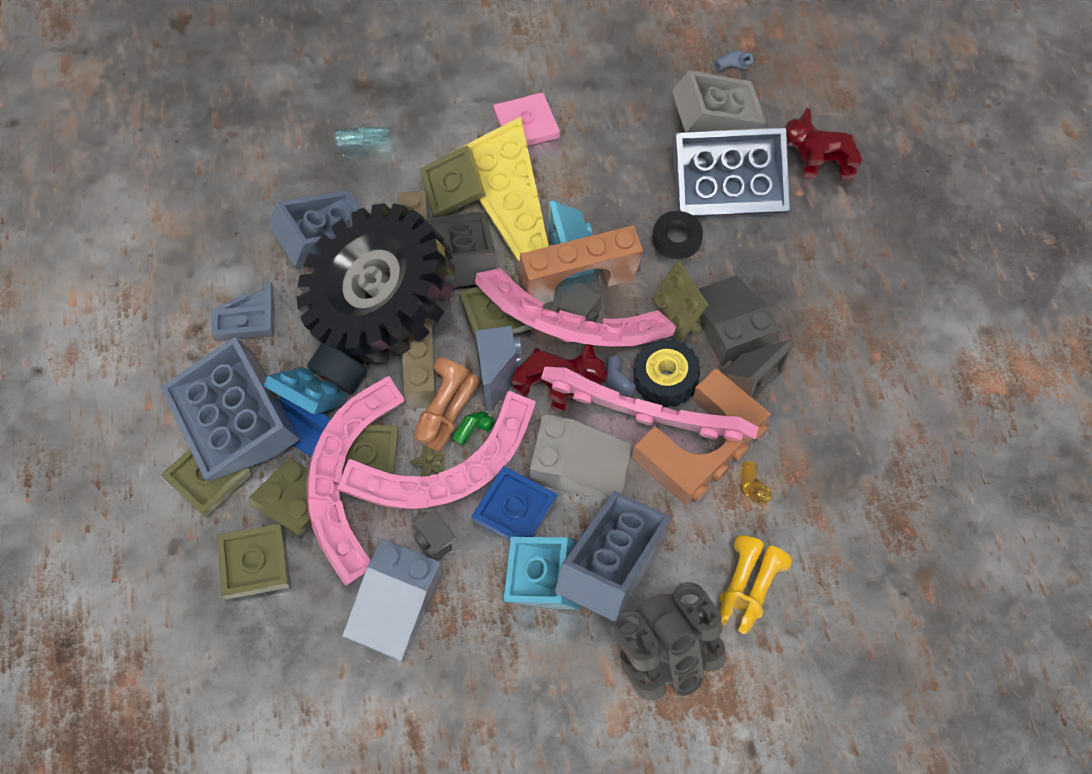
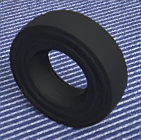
M670 211L660 216L653 228V242L657 250L664 256L673 259H684L695 254L700 248L703 240V228L700 221L694 215L685 211ZM673 227H680L687 231L689 237L684 242H674L669 239L667 232Z

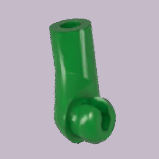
M484 411L467 415L463 418L451 438L464 446L473 431L482 429L485 432H489L493 428L495 420Z

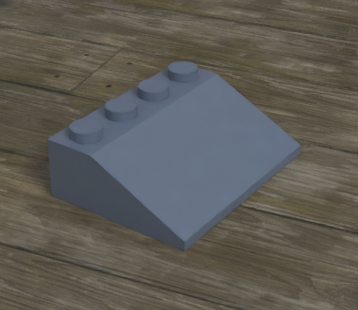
M786 128L676 133L672 138L673 168L679 211H685L694 216L790 211Z
M236 336L160 387L207 482L276 457L300 440L275 392L264 387L267 377L253 351Z

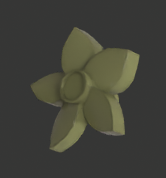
M424 445L421 452L422 457H416L410 461V464L413 466L422 467L421 477L429 476L431 471L434 474L445 471L441 462L444 460L446 452L436 451L432 454L431 450Z

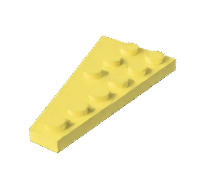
M521 117L466 144L473 151L486 196L478 199L519 266L521 253L549 246Z

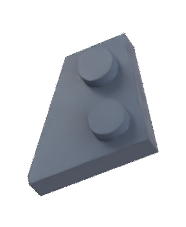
M266 282L262 284L263 289L249 296L244 293L236 297L232 302L224 303L212 309L211 335L213 339L225 340L232 339L235 336L237 338L273 336L272 283Z

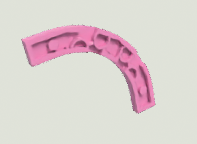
M501 268L476 273L475 284L503 312L539 331L559 337V339L565 342L574 341L598 346L634 347L673 336L676 326L659 310L628 318L603 319L602 323L585 321V316L562 310L557 313L543 308V302L524 291Z
M544 367L541 379L552 384V389L562 393L574 394L573 399L586 404L594 402L635 416L636 422L645 425H652L653 422L700 432L699 435L705 438L716 440L718 435H721L725 439L735 442H742V438L756 439L759 429L758 426L741 417L711 415L684 410L677 412L664 408L662 405L621 396L619 392L599 385L567 368Z
M389 376L352 397L337 411L320 435L309 464L307 504L312 528L322 551L345 586L365 574L370 559L348 524L342 501H340V491L336 489L342 477L346 455L357 436L368 425L401 406L406 401Z
M507 391L493 428L485 442L470 458L449 470L425 477L401 476L380 471L349 459L336 490L370 503L396 509L433 508L460 500L491 481L513 457L525 434L536 401Z

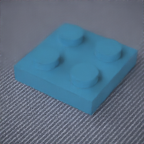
M304 367L267 375L264 387L314 415L343 406L348 396L340 391L339 386L316 378L313 371Z

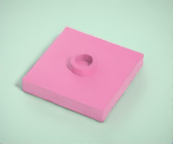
M543 92L493 105V111L499 127L521 117L527 146L560 138V131Z

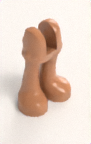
M437 357L434 363L436 373L442 377L441 386L426 411L421 413L414 432V438L421 443H426L427 447L433 451H440L449 441L450 435L455 430L454 423L457 416L471 396L478 391L481 384V379L469 373L470 371L467 368L443 357Z

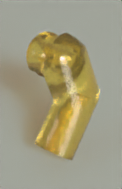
M752 461L743 462L740 481L741 491L755 503L767 504L772 498V492L757 479V463Z

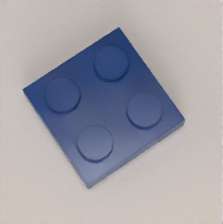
M503 466L471 518L475 523L508 541L511 540V537H535L558 499V494Z

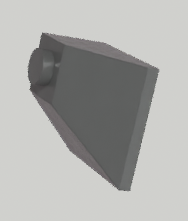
M787 340L741 354L734 362L729 360L720 372L755 400L784 371L794 343L791 340Z

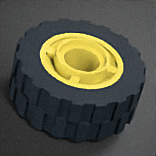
M660 339L656 342H650L646 347L644 346L640 354H637L634 363V382L636 390L639 394L641 393L643 399L663 407L673 405L675 407L679 406L682 402H687L689 397L694 395L700 377L698 356H695L694 350L687 347V344L677 342L675 339ZM662 371H670V372H672L673 374H671V375H664V374H662L661 372H662Z

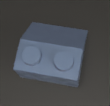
M512 326L475 330L486 411H492L504 397L505 393L514 385L512 384L513 374L517 367L522 364L519 336L513 337Z

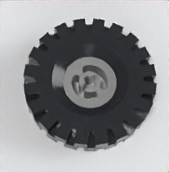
M385 203L372 205L371 214L364 207L352 212L353 226L343 218L331 226L337 237L332 240L323 234L315 244L323 254L319 256L309 253L303 266L312 274L299 276L297 288L304 294L296 298L297 308L303 313L300 318L304 327L311 331L310 334L321 343L341 350L359 363H367L369 358L376 363L389 360V349L398 356L411 349L407 338L409 335L420 343L430 333L422 322L426 318L437 324L445 311L436 301L449 302L453 287L446 281L455 279V266L449 261L453 258L450 247L444 242L445 239L421 214L413 209L409 211L405 205L393 203L391 209ZM390 271V278L384 272ZM366 292L370 296H372V298L366 299Z

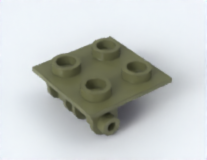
M677 260L652 298L661 313L676 326L674 333L679 341L682 342L689 332L697 334L702 330V321L699 318L709 305L681 262Z

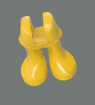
M738 535L734 541V549L739 554V560L727 590L722 592L719 597L721 602L719 612L722 625L725 626L734 611L733 607L745 612L742 615L738 632L746 635L755 621L762 617L764 612L762 606L774 577L778 572L788 571L792 566L793 558L780 548L769 545L765 551L760 570L750 594L747 596L743 592L756 561L764 548V542L754 537Z

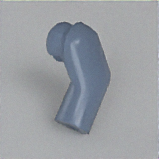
M733 50L714 60L713 65L718 72L728 67L747 69L753 64L754 58L749 52Z
M616 356L608 357L606 367L608 372L607 386L619 392L620 395H632L635 392L636 384L629 377L621 373V358Z

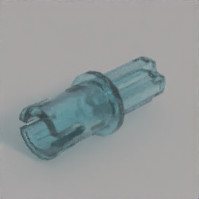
M360 125V128L336 129V142L338 146L361 145L365 147L366 144L388 143L391 139L388 127L364 128V125Z

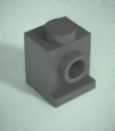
M436 508L430 512H421L412 520V524L417 532L413 535L414 539L423 551L426 550L427 557L440 561L458 549L456 536Z

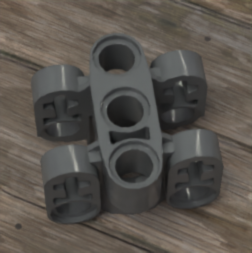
M694 582L680 584L672 594H661L652 597L640 604L635 611L627 610L621 612L617 621L613 622L616 639L623 649L620 655L623 669L637 693L645 700L654 701L664 696L669 685L673 686L679 696L690 695L702 685L704 670H719L726 662L725 646L719 637L722 633L720 612L704 589ZM689 594L699 598L693 604H684L680 600ZM627 623H635L639 626L633 633H624L620 630ZM707 643L712 654L716 653V656L711 657L709 654H705L703 644ZM645 672H648L651 681L656 682V685L651 686L645 682Z

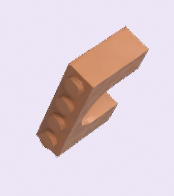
M632 225L521 253L519 286L531 296L543 303L554 301L555 289L561 281L585 270L602 269L608 287L635 280L643 253L635 227Z
M717 368L696 386L693 401L708 414L741 417L758 426L757 441L768 432L770 427L767 424L771 413ZM654 426L634 446L632 459L687 507L694 499L698 502L705 496L709 490L708 485L714 479L719 481L730 469L728 465L734 459L739 461L750 449L748 444L753 439L742 438V442L725 439V443L711 453L694 454L680 448Z

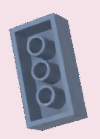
M613 491L562 563L555 593L616 622L662 547L672 516L617 491Z

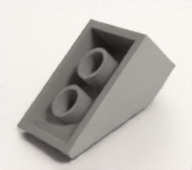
M689 70L672 90L685 133L746 130L763 127L766 124L751 81Z
M543 414L530 467V480L543 487L608 499L613 491L623 494L632 444L576 420Z

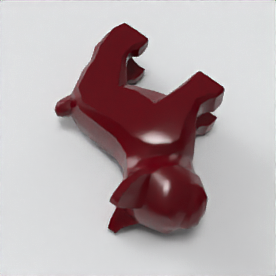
M805 109L799 119L790 120L783 127L786 128L787 146L798 149L800 157L805 164L804 179H816L818 176V165H823V163L835 160L842 168L840 172L841 179H853L857 174L862 157L851 134L817 130L812 124L810 109Z
M590 344L585 346L580 356L571 360L535 348L532 355L515 370L512 384H514L513 390L516 394L527 398L530 393L529 388L543 381L551 390L549 398L553 399L550 406L551 410L564 415L566 402L574 394L562 393L552 389L551 383L541 379L544 367L567 368L602 386L608 378V372L604 362L595 356L593 345Z

